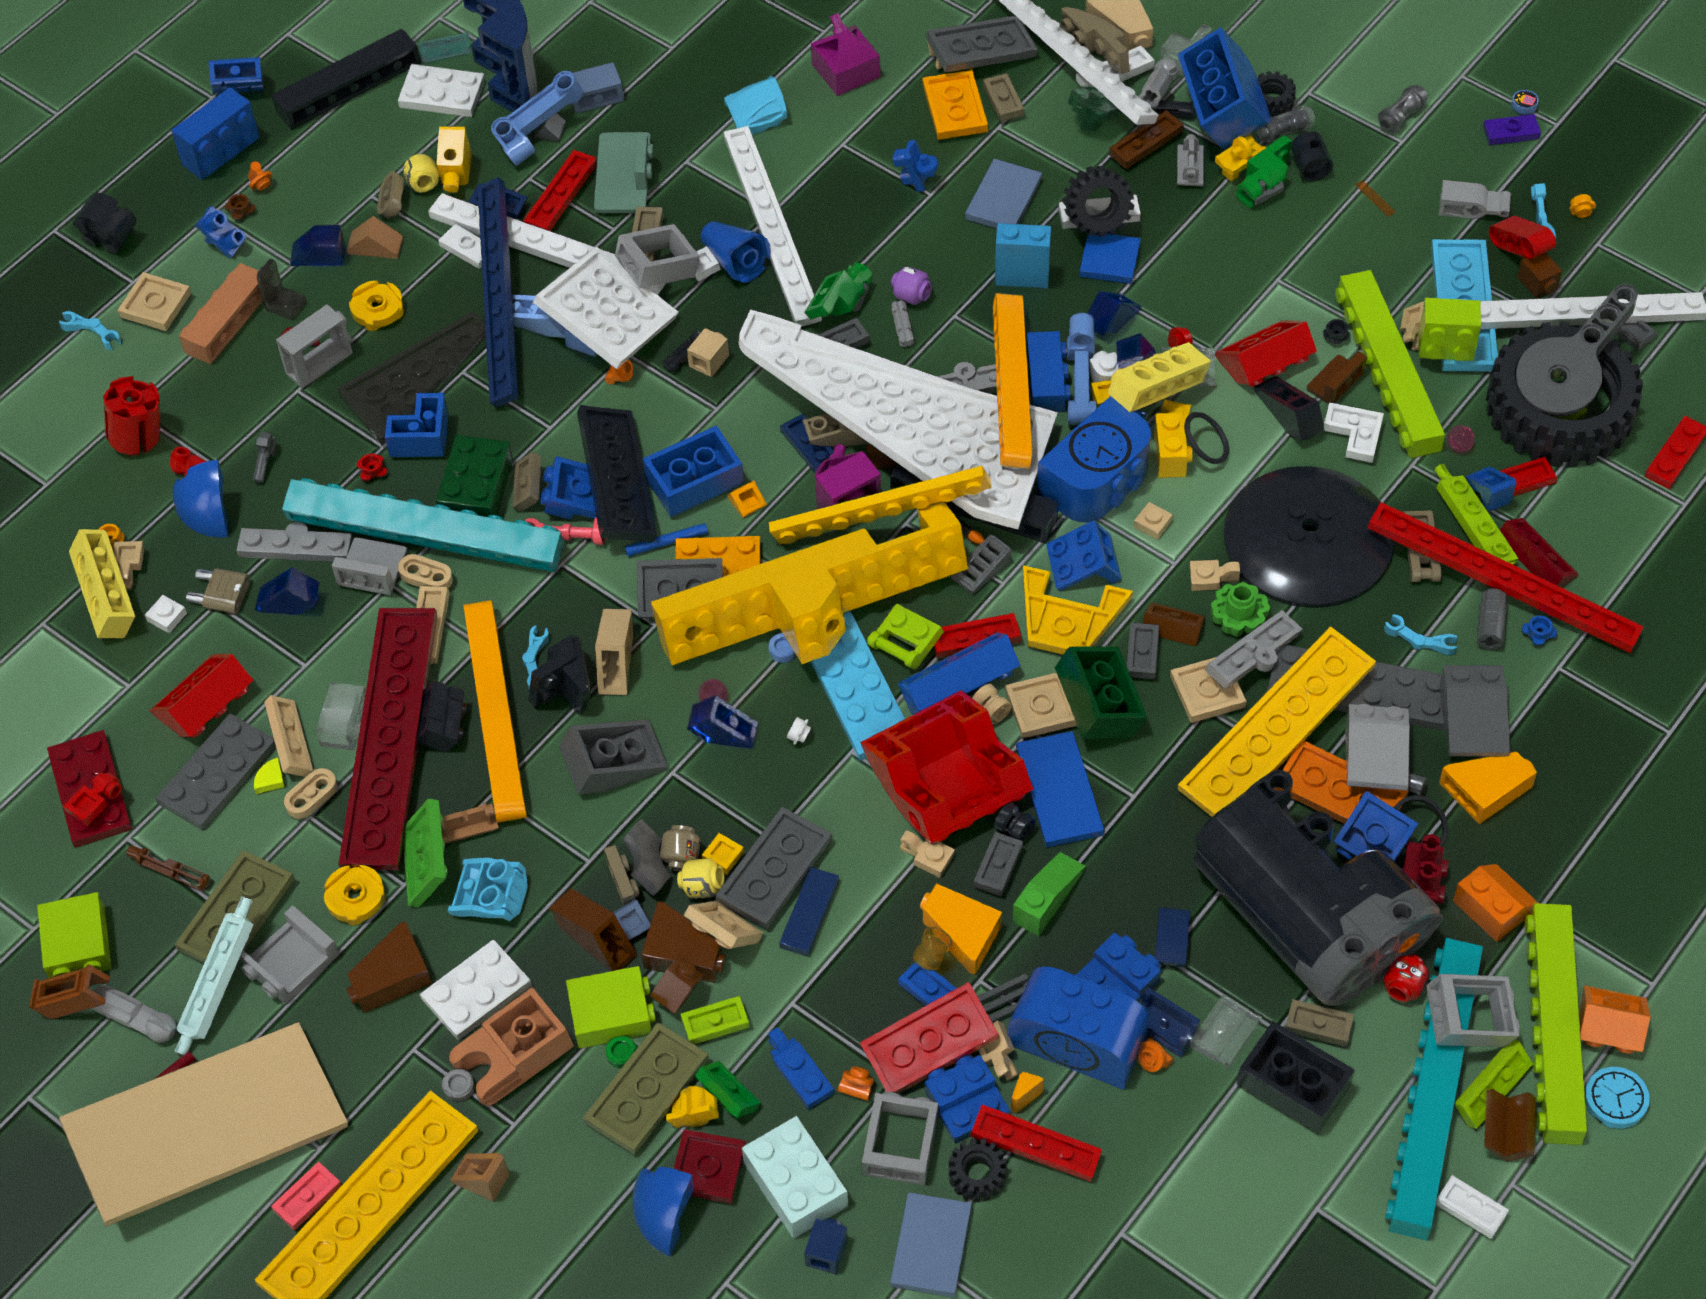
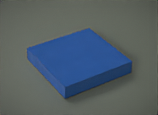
M1106 233L1105 237H1099L1097 234L1094 236L1088 234L1079 277L1132 284L1141 238Z

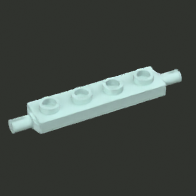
M241 896L235 913L226 914L176 1028L182 1034L174 1050L176 1053L184 1055L189 1051L193 1039H205L208 1029L212 1024L214 1015L254 925L246 918L253 903L252 900Z

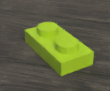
M740 996L681 1013V1020L688 1041L692 1044H698L750 1028Z

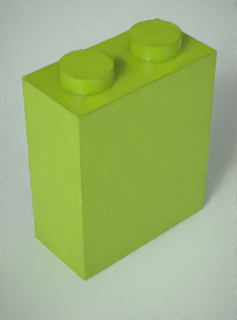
M98 892L37 905L43 969L48 978L85 968L87 964L100 971L112 969L105 906Z
M639 966L566 980L579 1049L608 1043L617 1036L635 1038L648 1035L651 1032L650 1023L656 1022L653 1003L646 1004L645 995L651 994L648 977H641Z

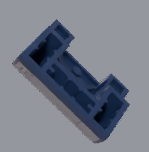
M463 0L465 9L473 13L476 12L482 17L483 24L478 27L479 38L471 44L474 62L496 74L488 82L490 100L508 111L514 112L538 94L528 22L523 5L520 0Z

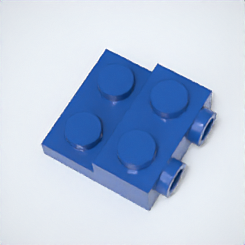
M556 456L552 465H547L543 476V482L548 483V488L543 489L540 504L545 505L544 513L570 520L574 514L595 519L596 512L587 464Z
M1366 791L1333 842L1339 846L1336 852L1349 860L1369 850H1382L1396 862L1419 824Z
M1114 932L1094 952V958L1076 976L1123 993L1139 1002L1148 987L1153 989L1160 982L1161 970L1159 969L1160 964L1155 957L1150 954L1143 956L1136 950L1137 946L1129 936L1123 935L1120 937Z
M965 1055L957 1060L955 1063L956 1067L946 1072L943 1068L936 1069L928 1075V1080L925 1081V1093L928 1099L938 1103V1116L954 1144L971 1135L982 1104L1007 1114L1011 1112L995 1086V1078L981 1055L974 1058L972 1055Z

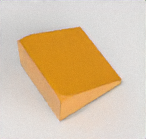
M755 481L727 495L729 501L742 518L767 505Z
M1023 1071L1020 1073L1011 1099V1110L1013 1113L1017 1114L1044 1091V1078Z

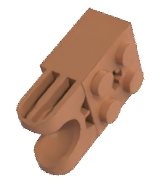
M531 987L481 1023L482 1028L455 1046L450 1052L449 1060L455 1069L466 1071L479 1065L491 1066L488 1073L477 1083L476 1095L482 1104L493 1105L573 1048L574 1044L567 1029L533 987Z

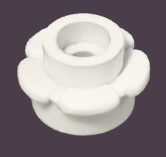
M797 717L786 737L794 741V745L798 741L804 743L811 730V727L807 726L808 719L806 718L804 721Z

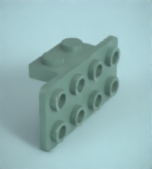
M604 132L599 135L594 210L596 213H636L637 206L646 207L648 179H652V164L649 163V160H653V144H650L651 137L648 132Z

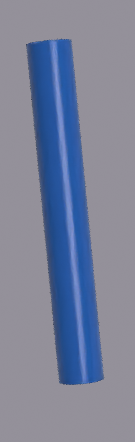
M703 523L655 538L654 543L641 541L624 546L626 555L629 557L676 543V538L702 536L708 534L706 524Z

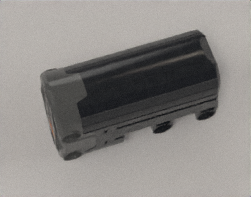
M1274 770L1255 782L1243 794L1218 811L1204 824L1195 836V843L1197 844L1196 855L1194 856L1195 866L1323 1004L1338 1006L1357 998L1364 990L1382 981L1389 966L1396 958L1401 955H1413L1440 925L1443 916L1440 914V908L1382 850L1363 852L1338 868L1329 858V851L1327 849L1332 840L1334 826L1332 818L1324 812H1314L1296 824L1290 817L1287 807L1292 797L1293 779L1286 771ZM1278 787H1279V788H1282V789H1284V790H1283V791H1276V790H1274L1273 788H1278ZM1315 829H1320V830H1323L1324 832H1323V833H1316V832H1314L1313 830H1315Z

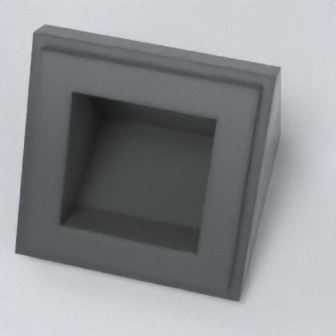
M555 113L537 127L534 138L559 142L566 123L565 120Z

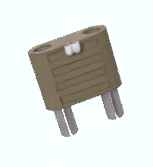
M217 568L214 571L197 569L195 573L196 578L209 580L208 586L204 594L188 592L186 600L202 604L203 608L237 614L249 587L250 575Z

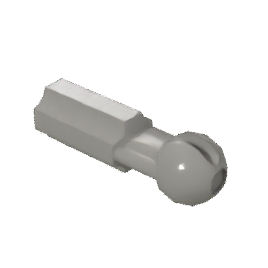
M1163 58L1155 64L1154 72L1142 88L1139 98L1149 103L1150 108L1159 105L1171 82L1178 77L1179 69L1176 67L1174 60Z
M106 984L97 986L94 990L95 993L106 998L104 1005L91 1008L92 1010L147 1035L154 1042H167L175 1035L176 1022L168 1013L158 1012L144 1005L141 1001Z

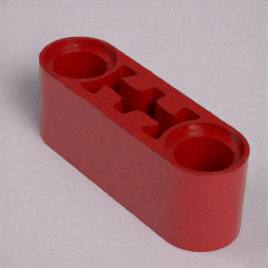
M1511 216L1489 227V237L1496 247L1527 259H1533L1556 247L1555 236L1548 227L1517 216Z

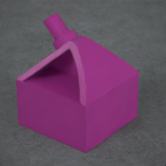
M836 13L829 16L834 27L832 30L833 34L811 43L812 66L835 95L839 96L879 78L880 55L855 24L849 27L846 24L843 25L840 14Z
M837 444L834 453L830 455L829 459L820 464L815 472L817 509L881 493V474L863 451L845 455L846 447Z

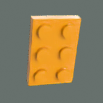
M972 70L922 78L924 92L938 140L988 132V123Z
M760 536L676 538L675 559L722 558L724 577L760 564Z

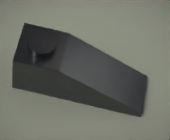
M1277 376L1253 386L1255 393L1287 433L1302 441L1309 440L1316 434L1324 431L1320 404L1316 399Z

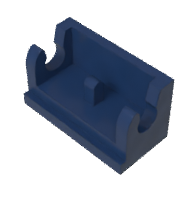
M1148 987L1143 993L1141 1005L1149 1014L1147 1037L1152 1038L1155 1042L1181 1058L1197 1038L1200 1020Z

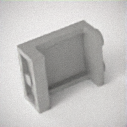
M293 905L284 913L287 922L250 956L245 951L240 955V960L243 964L241 970L245 976L251 981L257 979L262 984L261 988L271 999L277 997L284 1004L339 956L334 940Z

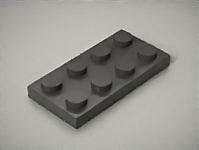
M1017 16L927 30L926 40L945 73L1036 57L1038 51L1026 28Z
M229 714L156 796L157 804L204 831L276 748L274 738L236 716Z
M781 807L716 894V901L767 930L806 877L810 867L814 866L833 840L832 833Z

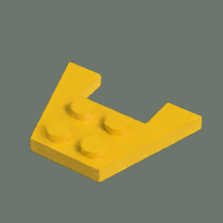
M1023 565L1028 647L1064 655L1069 647L1095 646L1133 598V591L1105 585L1099 607L1045 595L1050 579L1049 571Z

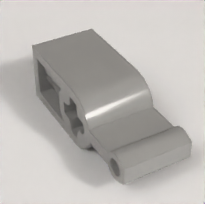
M1443 180L1438 215L1469 219L1482 218L1485 214L1499 215L1503 218L1509 217L1511 193L1508 191H1488L1484 185L1478 183Z

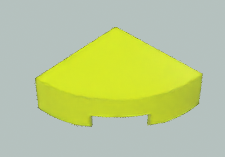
M278 758L265 763L257 772L254 779L256 794L285 787Z

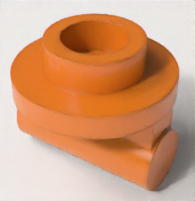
M252 162L248 174V179L251 181L249 187L252 190L258 189L259 191L266 189L271 184L270 179L273 174L270 171L263 172L260 163Z
M628 359L618 369L611 365L605 377V382L613 385L616 381H629L633 376L631 361Z
M1149 1038L1141 1044L1137 1060L1146 1071L1156 1072L1163 1067L1167 1068L1170 1066L1174 1058L1159 1043Z
M852 1066L851 1070L843 1072L838 1092L868 1101L871 1096V1087L874 1079L869 1076L868 1070Z

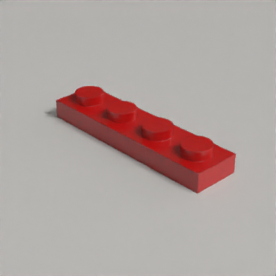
M573 150L523 222L551 231L597 166L596 157Z
M983 1104L980 1107L970 1137L977 1140L985 1139L988 1144L993 1142L1001 1149L1090 1182L1102 1151L1101 1148Z

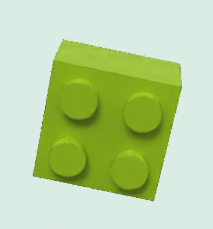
M1425 298L1418 330V358L1473 361L1481 329V301Z

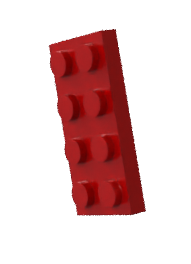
M968 982L865 1039L860 1044L886 1092L900 1094L927 1079L928 1075L934 1070L944 1069L952 1065L961 1057L970 1055L1000 1038L971 984Z

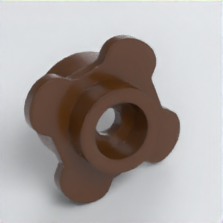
M244 194L231 196L225 204V210L230 211L234 220H240L247 216L248 213H254L256 209L255 205L250 204L248 197Z

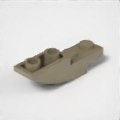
M1070 7L1062 8L1063 19L1061 20V27L1066 33L1073 35L1074 40L1081 46L1086 47L1090 52L1096 51L1097 54H1101L1107 60L1109 66L1114 67L1120 74L1130 71L1129 53L1125 45V34L1108 21L1091 13Z
M828 413L803 420L809 442L812 445L835 447L837 444L854 446L869 443Z

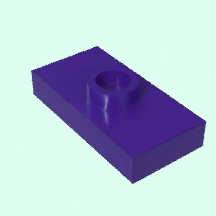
M1535 114L1484 120L1483 123L1489 145L1537 140L1541 136Z

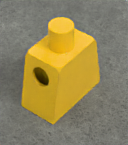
M439 126L437 169L443 189L446 192L455 193L459 190V185L468 184L472 151L465 127Z

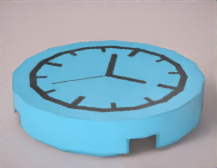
M1611 1066L1600 1069L1591 1076L1584 1090L1585 1105L1588 1112L1594 1119L1596 1117L1602 1121L1603 1125L1609 1128L1624 1129L1636 1125L1644 1117L1649 1107L1650 1093L1645 1082L1636 1073L1626 1068Z

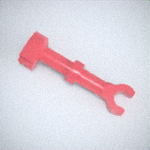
M596 517L592 528L572 527V524L565 523L563 526H552L561 532L564 540L587 538L592 539L596 545H604L606 542V538H600ZM534 518L526 519V522L535 527L542 528L545 525L539 523Z

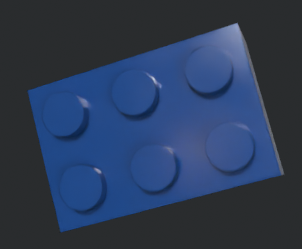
M231 87L171 130L182 165L201 180L215 172L219 167L260 138L250 101Z
M717 425L643 458L645 479L670 517L744 484L742 462Z

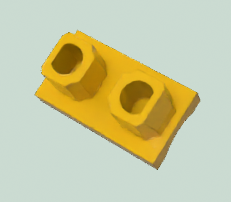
M1251 135L1245 138L1241 136L1235 138L1232 142L1233 146L1215 157V163L1222 168V174L1231 181L1239 177V172L1247 168V161L1266 148L1259 145Z

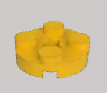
M378 281L363 283L353 291V298L351 302L349 301L353 319L358 324L365 326L369 331H376L380 327L393 323L401 318L404 313L401 292L394 284L387 282V285L379 284ZM373 302L382 303L380 306L372 307Z
M350 865L339 868L329 876L324 886V902L329 913L334 918L347 922L352 926L359 925L374 916L386 900L381 877L374 869L365 865H360V868H350ZM359 889L362 890L357 898H349L348 892L350 890L355 892Z

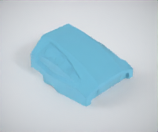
M773 76L751 84L724 98V103L729 108L736 128L748 126L752 135L764 132L769 127L778 126L783 119L787 118L784 98Z
M489 857L463 859L462 865L464 867L452 906L448 908V912L451 915L459 917L503 918L510 921L520 914L528 888L526 868L520 862H508L503 859L496 860Z

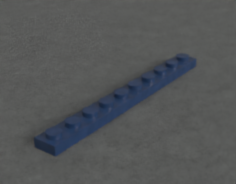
M499 177L477 187L490 404L496 408L518 398L505 182Z

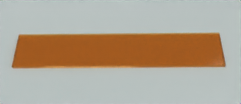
M1363 180L1355 184L1388 217L1396 213Z

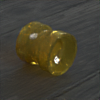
M928 927L921 936L922 943L918 944L913 952V959L919 966L925 969L938 970L944 961L943 954L947 953L952 945V938L942 929Z

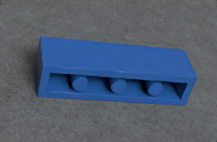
M996 632L898 682V685L910 713L914 715L960 690L964 693L970 691L975 693L995 678L1001 680L1013 674L1012 670L1021 665L1008 635Z

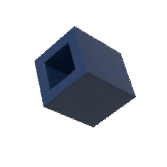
M816 1218L804 1252L805 1266L837 1274L848 1240L847 1227L834 1219L820 1220Z

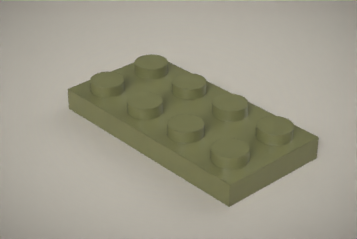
M242 850L175 943L176 949L205 963L225 915L235 913L242 896L253 901L246 918L254 925L242 952L245 951L295 880L293 873Z
M658 1022L584 1115V1123L635 1155L680 1097V1092L689 1086L699 1068L704 1066L709 1060V1054Z

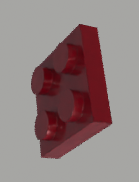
M684 1129L673 1169L692 1174L694 1182L692 1197L732 1204L743 1161L742 1147L746 1145V1140Z

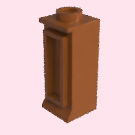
M87 964L85 968L45 980L35 979L29 1008L49 1019H55L104 1005L106 998L88 988L96 984L108 983L110 976Z

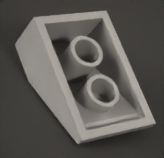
M1349 704L1345 729L1347 786L1408 790L1410 728L1408 709L1396 706L1378 707L1367 704Z

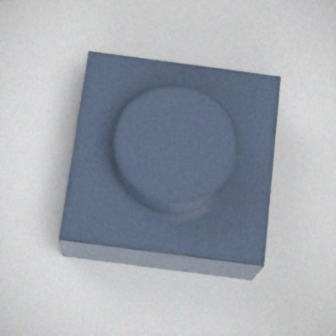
M635 899L613 912L629 940L650 928V922Z

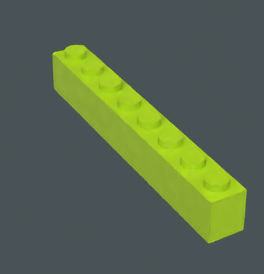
M1367 270L1340 276L1339 286L1335 289L1336 300L1339 304L1342 303L1345 320L1353 328L1355 343L1360 344L1362 353L1367 356L1366 365L1369 364L1373 384L1378 385L1380 389L1381 402L1383 406L1388 407L1390 422L1399 432L1401 447L1406 448L1410 458L1441 452L1445 433L1372 271Z
M1534 903L1531 914L1525 916V933H1530L1531 941L1527 942L1526 948L1527 960L1532 961V969H1529L1528 987L1534 990V997L1530 999V1016H1535L1536 1026H1532L1531 1041L1532 1044L1537 1045V1054H1534L1533 1071L1534 1073H1539V1083L1535 1084L1536 1102H1540L1541 1112L1537 1113L1536 1126L1537 1131H1542L1543 1143L1582 1145L1587 1133L1572 907L1571 905Z

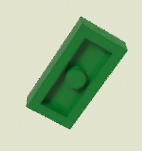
M720 1061L700 1067L695 1075L704 1085V1088L713 1094L724 1105L726 1111L736 1118L756 1112L761 1104Z

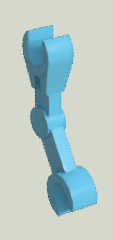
M1534 184V186H1531V196L1533 200H1536V222L1548 227L1556 238L1555 230L1547 223V215L1544 210L1545 184Z
M71 311L62 313L64 319L69 321H59L64 331L89 329L101 337L103 345L107 350H112L110 340H117L121 344L118 332L107 330L98 318H83Z
M1396 614L1392 615L1391 622L1398 625L1397 627H1393L1388 622H1385L1384 630L1388 635H1399L1411 643L1413 648L1417 650L1428 648L1448 656L1456 654L1457 646L1446 645V643L1456 644L1457 636L1454 634L1424 637L1406 627L1403 618Z
M536 625L530 630L529 647L522 657L529 674L527 679L528 689H530L531 673L537 669L536 657L550 639L548 628L545 629L543 636L536 637L538 633Z

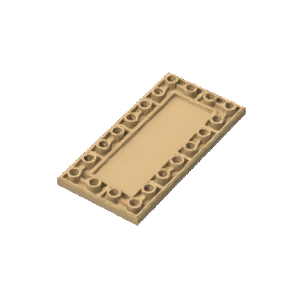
M299 1022L59 1117L105 1227L348 1127V1122Z

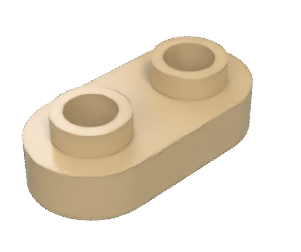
M411 554L403 557L398 564L400 577L406 583L418 587L437 586L448 588L453 583L451 569L444 563Z
M325 768L316 769L292 788L284 798L287 813L296 819L306 818L333 796L337 790V781L333 772ZM322 785H327L324 789H318ZM305 804L303 807L297 808L298 805Z

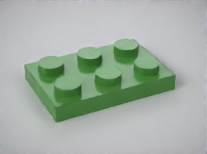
M427 799L406 823L403 847L408 906L419 908L432 895L435 889L445 881L447 876V866L444 865L443 856L445 841L442 839L441 832L443 816L440 813L439 800Z

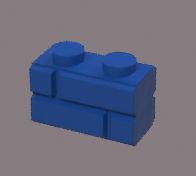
M260 57L209 60L210 84L213 94H220L229 87L236 92L264 91Z

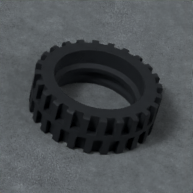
M1560 321L1559 326H1551L1550 322L1541 323L1540 329L1534 330L1532 326L1525 328L1522 337L1518 334L1513 335L1509 340L1508 346L1504 344L1499 350L1498 357L1495 358L1486 395V401H1488L1486 407L1487 415L1493 416L1491 421L1493 429L1495 431L1499 429L1502 431L1500 439L1505 444L1511 441L1515 445L1514 451L1520 455L1523 451L1531 454L1530 460L1546 457L1550 461V466L1557 467L1559 462H1568V467H1577L1578 462L1584 460L1587 465L1596 462L1597 456L1601 455L1605 459L1611 456L1614 447L1620 449L1624 444L1625 438L1629 437L1642 398L1643 379H1638L1640 375L1638 364L1631 365L1632 354L1629 350L1622 352L1620 350L1621 343L1614 338L1597 356L1602 371L1600 387L1610 400L1609 409L1589 419L1564 420L1538 411L1522 397L1516 383L1517 365L1523 353L1534 343L1551 337H1572L1579 332L1584 324H1579V328L1570 327L1569 322ZM1592 338L1585 339L1589 343L1596 342Z

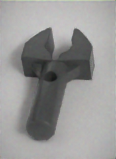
M261 432L258 436L256 446L259 453L253 474V481L255 483H263L268 459L274 456L275 437H272L273 433Z

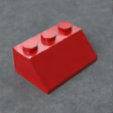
M1281 320L1214 352V354L1236 383L1248 384L1251 387L1264 381L1263 377L1285 372L1287 370L1286 366L1292 363L1297 365L1308 361L1309 355L1317 352L1307 321Z
M212 654L149 711L180 737L192 736L194 738L206 729L207 726L205 724L212 717L214 719L218 718L228 709L226 705L233 698L237 700L246 694L249 690L247 686L254 680L233 654Z

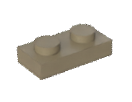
M1007 73L983 79V88L1000 122L1024 116V107Z
M533 451L515 463L512 508L519 512H523L536 504L540 497L541 456Z
M616 845L605 848L604 852L609 871L624 906L634 900L635 897L640 896L635 879L629 880L626 872L630 871L625 854L619 856Z
M1292 999L1286 1029L1296 1035L1346 1047L1354 1014Z

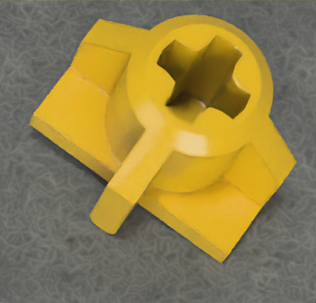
M686 1087L680 1092V1097L672 1106V1113L666 1114V1120L675 1128L704 1126L709 1120L719 1118L717 1098L703 1087Z

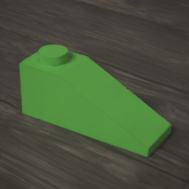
M1059 852L1028 883L1014 903L1013 922L1040 936L1085 871L1086 866Z

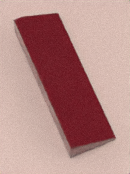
M1524 518L1505 521L1500 529L1501 533L1519 558L1518 560L1532 574L1559 587L1577 578V572Z

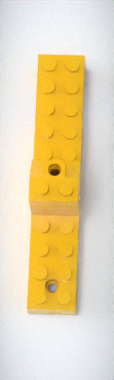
M942 501L926 508L918 509L921 530L876 545L867 530L863 528L652 601L651 606L662 649L671 665H675L780 628L801 664L827 656L846 631L845 619L843 617L844 612L967 570L968 566L961 524L946 503Z

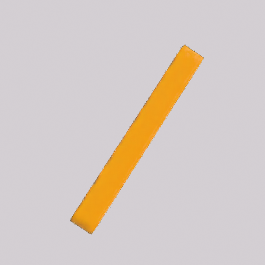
M995 293L993 327L1000 465L1003 467L1029 469L1032 457L1023 296Z
M492 600L463 605L497 823L527 818Z

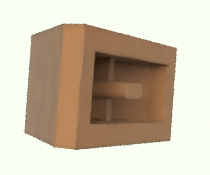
M373 216L352 231L346 252L350 255L398 259L403 243V235Z
M500 1153L466 1154L452 1176L451 1181L494 1202L508 1179L509 1172L505 1159Z

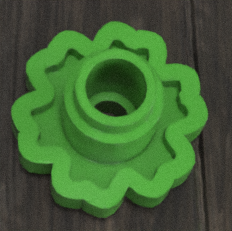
M1241 582L1235 586L1226 584L1223 588L1217 590L1215 600L1211 603L1210 612L1212 621L1215 624H1222V631L1224 633L1238 637L1244 631L1249 634L1265 622V618L1269 616L1270 606L1267 596L1258 594L1256 586Z

